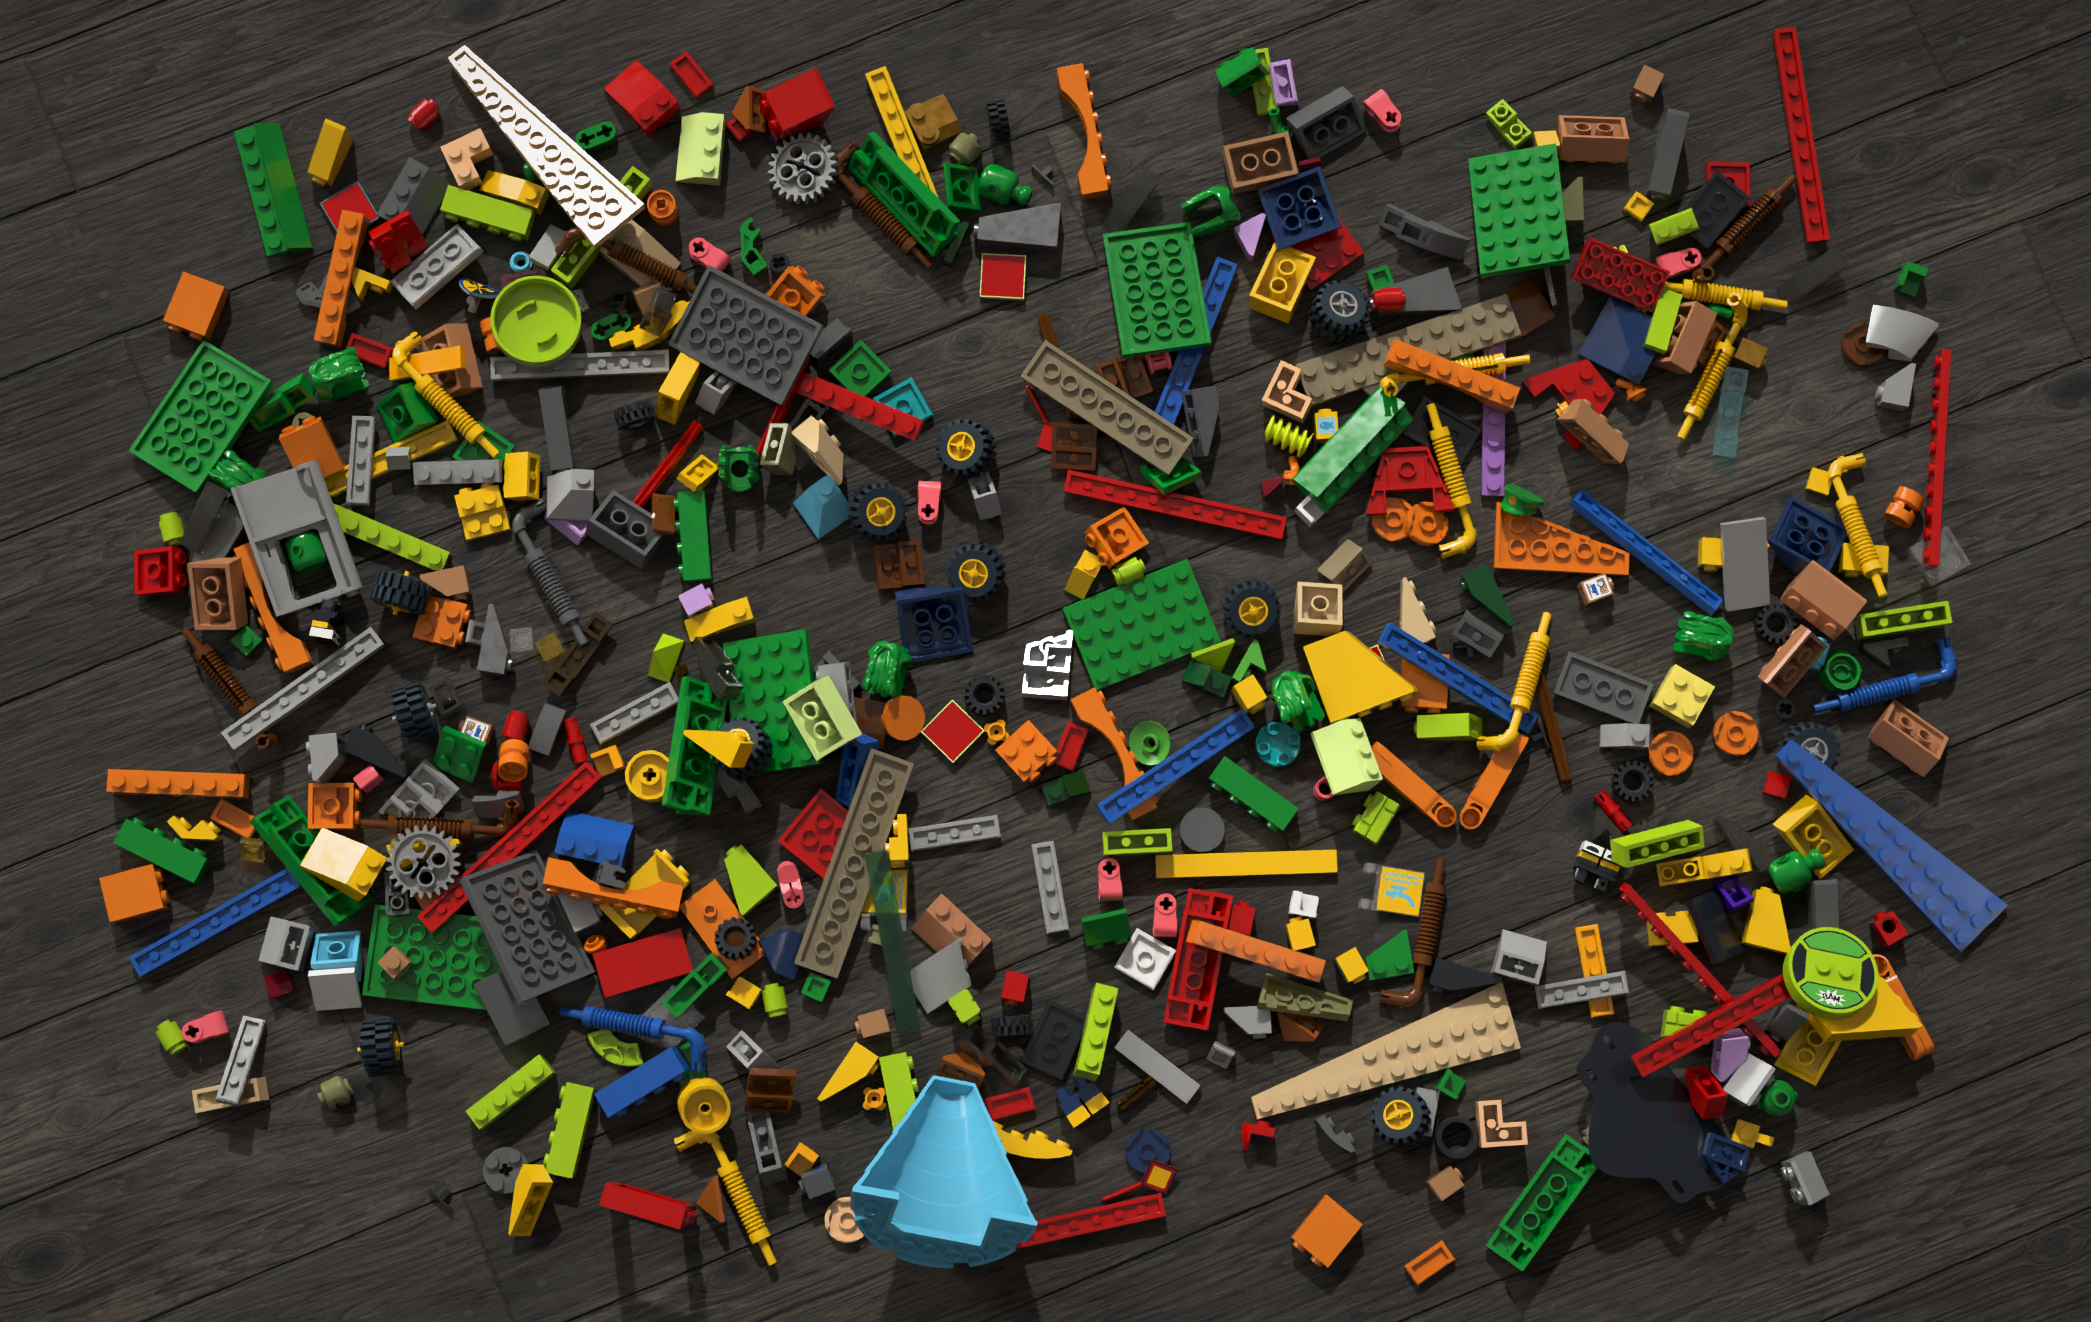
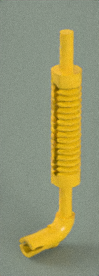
M1683 279L1682 284L1666 281L1664 285L1665 289L1680 292L1683 295V299L1691 298V300L1695 299L1701 302L1704 300V302L1708 301V303L1712 301L1713 304L1716 302V304L1720 303L1727 306V298L1730 299L1728 296L1731 293H1738L1743 301L1746 302L1747 309L1750 308V310L1759 311L1761 306L1786 310L1787 301L1765 298L1762 291L1753 290L1752 292L1750 289L1749 291L1747 289L1743 290V288L1739 290L1738 287L1735 289V287L1718 286V284L1714 285L1713 283L1711 285L1710 283L1706 284V282L1696 283L1689 279ZM1641 309L1642 312L1647 314L1646 310Z
M1731 293L1728 296L1730 299L1727 298V303L1734 311L1733 325L1725 341L1717 343L1712 353L1713 356L1710 357L1709 363H1707V367H1705L1701 375L1702 378L1699 379L1698 385H1696V389H1694L1683 411L1687 417L1677 435V438L1685 441L1695 420H1702L1709 406L1708 403L1711 402L1710 400L1720 384L1719 381L1722 380L1723 374H1725V370H1727L1731 362L1730 359L1733 358L1736 352L1732 345L1740 329L1744 328L1748 316V306L1738 293Z
M412 332L402 341L396 342L392 354L393 361L398 368L401 367L416 382L414 389L423 394L422 396L426 397L425 399L429 400L428 402L432 403L431 405L435 406L434 408L438 409L437 411L441 412L440 414L444 415L443 417L447 418L446 420L450 421L449 423L453 424L452 426L456 427V430H459V433H462L466 440L471 444L479 443L495 458L500 452L483 436L486 430L480 424H477V421H474V418H471V415H468V412H465L429 374L422 376L407 361L408 358L406 356L410 354V351L422 344L421 336L419 335L414 339L418 333Z
M1503 353L1494 354L1493 357L1492 355H1489V357L1486 355L1485 357H1476V359L1473 357L1472 360L1470 358L1463 361L1462 359L1459 361L1455 360V363L1490 375V373L1494 375V373H1506V367L1530 364V356L1523 355L1504 358ZM1397 372L1384 377L1380 382V387L1384 390L1386 396L1391 397L1390 394L1395 396L1398 393L1400 383L1424 380L1425 385L1435 384L1437 381L1405 373L1399 374Z
M1435 403L1426 406L1434 429L1429 432L1431 440L1434 441L1432 444L1435 445L1433 447L1436 449L1435 453H1438L1436 457H1439L1437 460L1440 461L1438 464L1442 465L1440 469H1443L1441 473H1444L1442 476L1445 477L1444 481H1446L1445 485H1447L1446 488L1449 490V497L1453 502L1454 508L1458 507L1465 528L1464 535L1458 537L1456 541L1438 545L1439 551L1448 549L1447 552L1440 553L1441 558L1445 559L1459 553L1465 554L1475 543L1477 532L1476 528L1474 529L1466 505L1472 502L1469 494H1466L1468 490H1465L1467 486H1464L1463 474L1460 473L1462 470L1459 469V462L1456 461L1458 458L1455 457L1457 454L1454 453V445H1451L1453 442L1450 441L1452 438L1449 437L1448 426L1442 427Z
M1862 453L1847 457L1840 456L1830 465L1828 471L1829 480L1833 482L1839 497L1835 505L1840 513L1841 520H1843L1842 522L1846 528L1847 535H1849L1858 562H1860L1859 565L1863 575L1871 577L1878 596L1883 597L1887 595L1879 574L1883 570L1881 561L1878 560L1879 557L1877 552H1875L1876 549L1871 537H1869L1870 534L1866 529L1864 519L1861 518L1862 515L1860 514L1854 496L1847 495L1840 478L1842 473H1846L1850 469L1865 467L1866 461Z
M1548 612L1543 613L1538 632L1531 633L1518 682L1516 683L1510 703V708L1514 710L1510 727L1503 735L1492 737L1479 736L1478 740H1483L1477 741V748L1480 751L1495 750L1500 752L1502 749L1510 747L1519 736L1518 728L1523 713H1529L1539 675L1541 674L1550 643V637L1546 633L1552 615Z
M690 1131L678 1138H674L675 1144L685 1141V1143L677 1146L680 1152L697 1143H711L722 1166L717 1171L720 1177L723 1178L722 1182H725L724 1186H727L726 1190H729L728 1194H731L730 1198H733L731 1201L734 1202L733 1205L736 1206L735 1209L738 1210L737 1213L742 1218L741 1222H744L743 1225L746 1226L745 1229L749 1233L751 1243L755 1244L758 1242L769 1266L776 1263L775 1256L766 1240L767 1237L771 1236L768 1228L764 1227L765 1223H762L764 1220L760 1219L761 1215H758L760 1213L757 1211L758 1207H755L756 1203H753L754 1199H751L752 1195H749L750 1191H747L749 1188L745 1187L747 1184L744 1183L745 1180L742 1179L743 1176L738 1171L739 1167L736 1161L729 1162L717 1132L699 1134Z

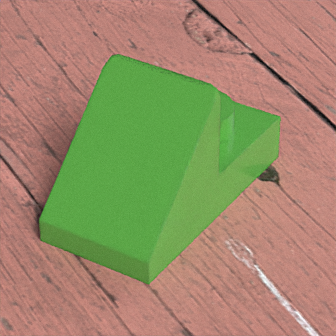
M1256 639L1251 643L1231 679L1236 684L1250 675L1252 670L1248 668L1249 666L1264 674L1267 672L1259 642Z

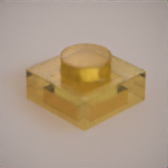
M555 632L534 642L545 663L565 653Z
M241 837L239 842L240 860L263 863L265 859L264 840Z

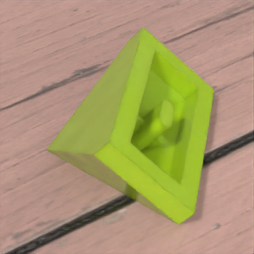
M663 634L653 651L648 676L667 683L670 682L685 641Z
M1232 638L1193 652L1190 655L1191 660L1210 665L1212 669L1222 672L1235 644V640Z

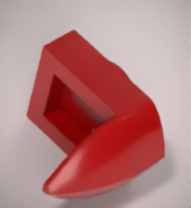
M496 762L492 767L490 775L494 789L521 792L524 779L519 782L503 780L498 775V762Z
M1257 1120V1125L1243 1122L1241 1136L1245 1151L1248 1150L1251 1134L1274 1137L1275 1128L1270 1127L1271 1123Z

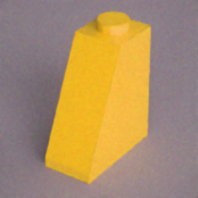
M325 119L307 171L312 178V182L320 186L327 184L332 187L354 141L345 126Z
M680 352L658 392L657 418L676 425L699 375L700 361Z
M1760 887V890H1754L1752 893L1754 901L1749 906L1741 944L1786 955L1791 947L1780 895L1774 894V890L1771 888Z

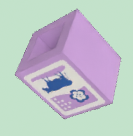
M703 584L678 596L689 618L714 607L711 601L715 598L710 588L705 589Z

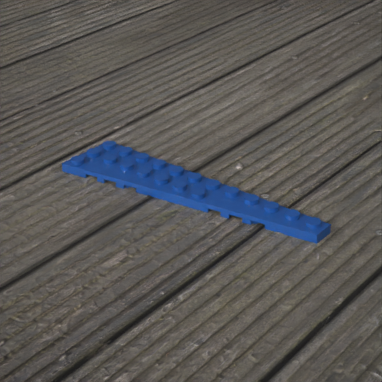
M1790 740L1775 755L1777 760L1820 803L1823 809L1957 952H1962L2008 906L2004 901L1795 741Z

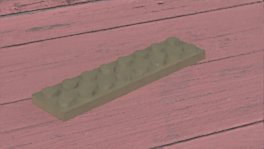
M1046 340L1020 376L1021 379L1167 476L1171 474L1194 440L1193 437Z

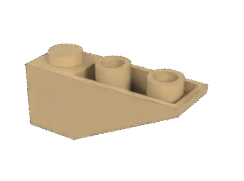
M1404 577L1400 582L1399 628L1426 644L1435 639L1437 631L1433 622H1428L1425 616L1427 611L1423 602H1418L1415 596L1417 591L1413 582H1408L1407 578Z

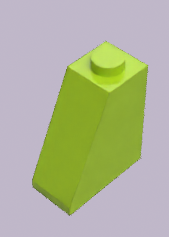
M1470 713L1417 715V721L1414 723V732L1417 738L1421 740L1479 741L1478 737L1483 736L1482 718Z
M735 845L726 852L728 857L724 861L739 911L745 917L775 891L778 886L742 845L739 847Z

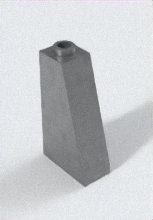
M1061 203L979 217V224H974L973 237L977 238V245L1057 252Z

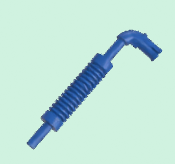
M1950 638L1935 642L1942 660L1940 661L1942 668L1939 669V672L1922 677H1917L1915 673L1897 677L1896 679L1893 678L1892 680L1889 679L1888 681L1885 680L1884 682L1881 681L1880 683L1877 682L1876 684L1873 683L1872 685L1848 690L1847 692H1839L1835 695L1834 700L1813 705L1814 713L1838 708L1840 712L1855 709V707L1859 708L1880 703V701L1884 702V700L1887 701L1888 699L1891 700L1892 698L1895 699L1896 697L1899 698L1900 696L1920 692V686L1949 680L1955 674L1956 661L1958 660L1954 655Z
M586 1006L583 1011L560 1008L559 1016L582 1020V1025L585 1027L602 1028L603 1030L606 1029L608 1031L643 1037L647 1036L648 1038L651 1037L659 1040L664 1035L685 1038L686 1041L690 1042V1049H692L691 1070L695 1071L696 1067L697 1072L706 1069L705 1054L707 1046L702 1035L695 1029L666 1026V1020L625 1012L621 1013L613 1010L609 1011L608 1009L605 1010Z

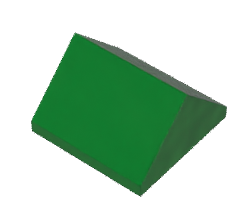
M947 162L943 163L948 209L953 214L982 211L981 196L977 190L979 182L978 168Z

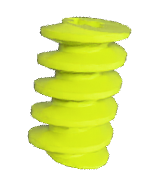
M1275 415L1272 416L1264 433L1265 442L1268 443L1273 438L1274 446H1277L1280 442L1282 450L1290 446L1289 453L1291 454L1297 449V457L1299 458L1306 452L1313 434L1309 438L1307 437L1308 430H1304L1299 434V426L1291 430V422L1283 426L1282 418L1276 423Z

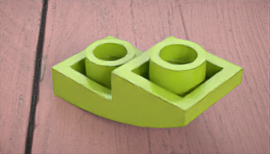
M1503 99L1486 112L1493 125L1514 149H1517L1532 136V132L1517 118V113Z

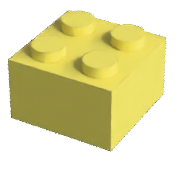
M1675 664L1668 671L1649 707L1689 729L1696 722L1715 686Z

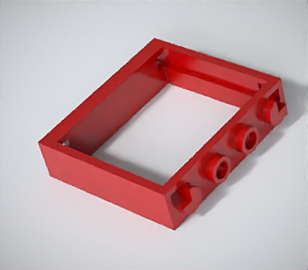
M606 1182L599 1203L600 1206L677 1229L687 1228L689 1224H694L697 1213L694 1210L695 1205L620 1182Z

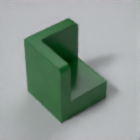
M1907 261L1901 268L1894 291L1915 297L1921 281L1926 277L1928 268Z
M1445 1069L1434 1089L1456 1101L1466 1081L1452 1073V1070Z

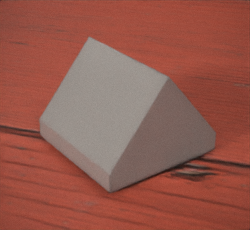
M410 447L387 448L385 457L388 470L411 469Z
M469 620L465 644L481 646L485 627L484 623Z
M1214 1041L1206 1059L1227 1069L1235 1051Z

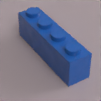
M673 1046L594 1095L608 1118L612 1116L619 1118L629 1112L627 1108L635 1104L637 1107L648 1100L647 1095L652 1092L657 1095L667 1089L665 1084L672 1080L676 1083L685 1078V1072L690 1070L678 1047Z

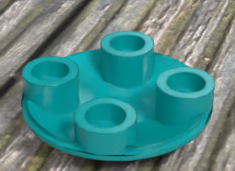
M1271 722L1264 726L1257 735V753L1265 763L1271 766H1286L1293 762L1299 754L1300 736L1286 723Z

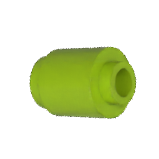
M171 512L160 516L159 527L164 544L174 547L182 545L186 535L178 513Z
M1136 557L1115 565L1116 568L1111 570L1118 586L1122 584L1125 586L1144 577L1143 572H1146L1143 561L1141 559L1137 560Z
M778 983L766 985L765 990L761 991L765 1013H768L769 1018L787 1014L786 1008L788 1006L784 987H779Z
M167 1020L157 1026L158 1031L155 1034L166 1052L175 1055L188 1046L176 1021L170 1022Z

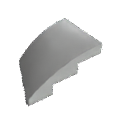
M1873 305L1866 347L1888 349V359L1912 361L1917 355L1918 350L1924 347L1933 332L1938 330L1939 323L1912 312Z
M1068 630L1066 634L1055 638L1051 636L1041 642L1036 641L1026 645L1022 697L1067 700L1073 647L1072 630Z
M424 759L378 812L383 815L387 813L398 815V817L403 816V818L404 816H407V818L415 816L416 819L418 816L425 819L426 817H429V819L431 817L434 818L460 788L427 759Z
M961 938L903 975L927 1014L962 990L972 986L967 972V961L962 956L961 945L963 942Z

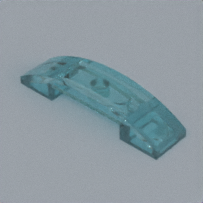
M1726 367L1716 414L1712 455L1729 458L1736 457L1739 437L1737 436L1749 370Z

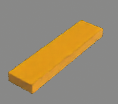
M454 346L406 356L408 358L407 361L422 376L466 369L464 346ZM389 358L390 380L399 381L411 378L401 367L398 368L393 358Z
M1598 924L1574 928L1583 978L1607 974ZM1611 997L1588 1000L1591 1018L1614 1014Z

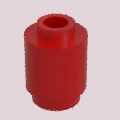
M424 98L410 112L411 115L408 117V120L419 131L423 127L426 129L440 115L438 112L440 107L432 99L427 101Z
M1381 288L1379 291H1373L1374 309H1379L1380 311L1401 310L1402 306L1406 305V294L1401 292V288Z
M511 710V714L507 716L502 734L503 737H506V741L517 739L524 742L530 722L528 714Z

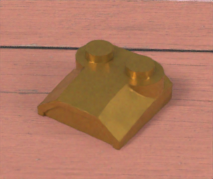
M944 94L923 103L913 104L908 110L904 111L923 152L963 133L960 123Z

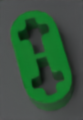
M602 122L578 132L575 139L576 144L585 152H589L615 141L617 131L612 123ZM605 128L611 131L610 136L607 138L605 135H601L604 133L603 129ZM584 136H587L588 139H591L589 140V145L587 146L584 143H581L583 141Z
M626 312L614 313L593 323L591 334L596 341L606 342L617 332H628L632 327L631 317ZM621 317L623 320H628L625 322V327L620 325L613 327V325L619 322L618 319ZM602 326L603 329L611 327L610 329L604 331V336H601L600 334H595L598 332V327Z

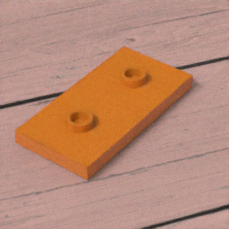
M716 879L679 905L681 911L712 953L715 952L730 968L727 973L732 980L764 957L763 950L758 944L760 939L757 935L756 948L754 951L752 950L749 957L746 956L743 960L737 959V961H733L720 954L714 939L715 931L718 930L719 924L722 925L726 919L727 921L731 920V917H735V919L740 917L744 921L746 920ZM732 931L727 937V943L731 947L741 946L745 939L744 934L740 931Z

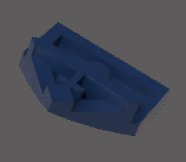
M780 929L778 933L758 940L759 947L762 948L766 959V967L771 968L772 972L794 980L800 965L794 964L803 934L791 929Z
M1707 1133L1703 1156L1716 1177L1724 1184L1741 1172L1747 1171L1746 1164L1751 1147L1714 1133Z

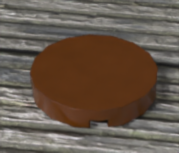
M1866 322L1853 324L1844 332L1841 339V349L1845 358L1852 364L1865 367L1875 364L1883 357L1885 349L1866 347L1869 323Z

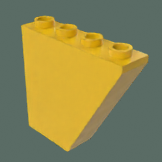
M1348 631L1340 632L1303 647L1330 723L1347 720L1356 715L1359 718L1372 714L1371 710L1379 707L1380 710L1393 706V701L1398 699L1401 702L1414 698L1413 694L1418 692L1416 686Z
M1879 975L1877 988L1872 998L1858 1013L1848 1018L1838 1020L1824 1019L1810 1014L1798 1004L1795 1006L1809 1014L1807 1021L1825 1042L1912 1036L1922 1026L1918 1017L1904 1005L1902 998L1896 995L1888 986L1887 981Z

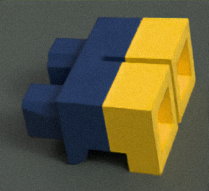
M1079 1077L1073 1079V1082L1079 1089L1075 1094L1071 1095L1065 1085L1055 1091L1060 1102L1059 1106L1073 1128L1090 1117V1114L1079 1100L1080 1098L1092 1115L1109 1103L1093 1081L1090 1082V1080Z

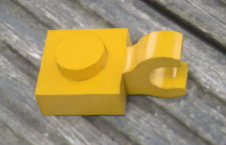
M1737 1119L1731 1140L1754 1148L1755 1142L1772 1147L1774 1137L1758 1133L1760 1129L1758 1125Z

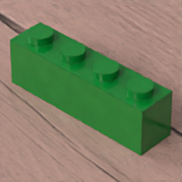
M705 490L677 492L678 499H674L675 512H679V521H676V533L681 536V543H677L678 556H682L683 565H679V576L684 578L686 584L713 582Z
M1224 756L1208 779L1211 782L1209 785L1211 788L1219 793L1224 791L1229 795L1228 799L1237 806L1242 804L1248 808L1246 812L1255 819L1262 818L1266 821L1265 826L1275 833L1277 830L1282 833L1299 809L1226 756Z
M134 818L133 821L125 820L113 842L114 844L192 883L200 884L212 861L206 858V852L197 848L192 851L186 848V842L174 838L172 841L166 838V832L154 828L152 831L146 828L147 823L137 818Z

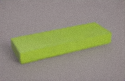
M1268 48L1256 49V52L1270 73L1269 63L1271 61ZM1271 74L1252 85L1257 116L1269 115L1268 112L1272 108L1279 109V106H1276Z
M1663 288L1652 315L1644 343L1645 348L1662 354L1666 353L1682 294Z

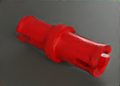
M577 717L563 720L568 736L567 744L571 747L574 764L589 761L583 743L585 738L581 736Z
M1604 789L1599 793L1605 801L1598 794L1593 799L1606 813L1605 817L1607 819L1610 818L1622 834L1626 829L1621 822L1627 828H1630L1633 824L1620 810L1621 806L1619 804L1616 805Z

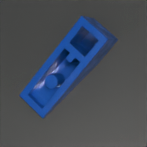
M862 734L844 745L835 798L837 802L850 807L870 748L878 751L879 740Z

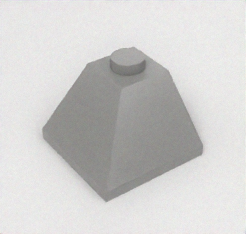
M569 469L547 477V520L588 521L592 517L594 470Z

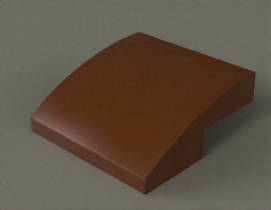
M1531 278L1503 294L1508 296L1522 334L1521 337L1556 317Z
M1142 356L1130 358L1115 357L1096 365L1099 376L1134 399L1155 392Z
M1053 422L1050 468L1095 471L1097 428L1086 423Z
M920 540L901 541L896 544L874 545L872 547L878 591L925 584Z
M854 697L857 724L861 733L879 740V749L883 750L886 732L882 727L881 715H883V708L886 703Z
M750 1068L744 1111L790 1113L793 1101V1087L796 1079L795 1069Z

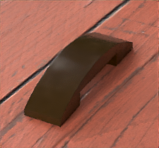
M594 611L582 627L588 643L580 646L576 639L541 684L560 697L593 657L613 624Z

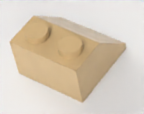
M1298 582L1294 606V634L1332 636L1340 633L1343 625L1342 585Z

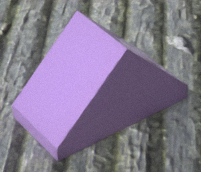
M1263 213L1234 227L1233 230L1236 240L1246 258L1250 261L1253 260L1266 214Z

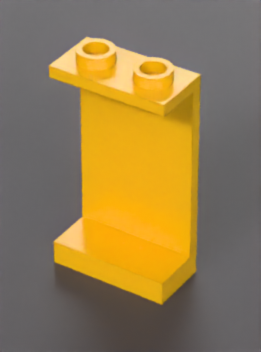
M656 849L654 851L655 854L625 883L623 890L641 889L652 886L660 881L682 885L684 890L691 883L687 879L690 874L681 865L676 868L671 863L674 858L665 849L662 852ZM608 903L599 906L632 940L658 916V914L651 912L649 914H640L636 912V909L631 908L625 910L617 909Z

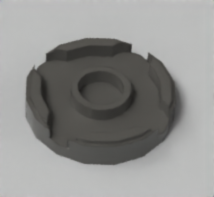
M1205 807L1189 811L1182 819L1179 828L1180 837L1185 846L1199 853L1210 852L1217 848L1223 840L1225 833L1224 822L1220 815L1214 810Z

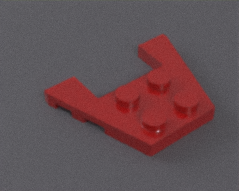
M1589 359L1527 378L1521 383L1533 399L1552 385L1568 405L1574 399H1586L1594 406L1593 410L1597 414H1602L1615 395V392ZM1566 431L1562 435L1574 451L1581 445V442L1571 432Z
M1428 446L1387 448L1382 453L1366 516L1387 515L1386 493L1428 490L1432 491L1433 513L1454 512L1453 502L1450 500L1447 488L1443 484Z

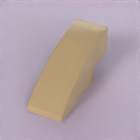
M266 1077L247 1080L240 1105L269 1100ZM220 1085L192 1090L195 1113L235 1106L216 1102Z

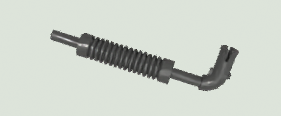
M540 498L525 508L521 507V510L513 519L512 528L514 534L518 535L528 553L524 556V559L528 566H530L532 573H535L536 580L541 584L542 590L545 591L544 594L547 595L546 598L551 602L550 605L553 606L554 612L557 613L562 626H569L580 646L588 643V640L577 622L580 616L576 609H574L575 606L570 598H568L569 596L566 594L567 592L564 587H562L563 585L560 583V580H558V576H556L550 562L545 558L544 552L541 548L536 549L525 531L526 524L530 523L532 518L547 511L546 504Z

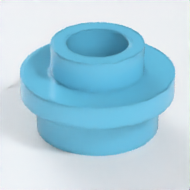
M516 252L510 259L512 270L518 274L527 273L532 267V262L529 261L530 255L526 252ZM520 260L525 261V265L522 267L518 266Z

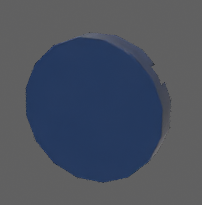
M1145 1128L1136 1131L1129 1137L1125 1147V1156L1127 1162L1134 1170L1145 1174L1151 1159L1167 1164L1170 1159V1145L1162 1133L1155 1129Z

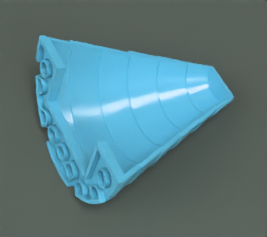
M932 1076L918 1098L907 1110L906 1115L892 1131L891 1137L865 1169L864 1175L852 1188L850 1207L854 1211V1221L859 1230L879 1249L884 1251L889 1248L897 1252V1258L936 1268H953L954 1263L965 1262L970 1267L984 1265L1015 1252L1016 1245L1021 1241L1026 1243L1037 1227V1221L1027 1204L1028 1200L1006 1157L1007 1152L996 1132L997 1129L975 1083Z

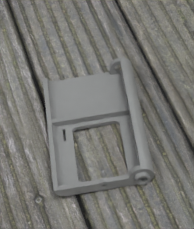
M318 460L309 461L293 469L230 488L276 617L320 603L323 599L329 600L344 594L348 598L360 594L359 589L363 588ZM316 529L334 575L336 587L300 600H295L276 551L275 542L304 531Z

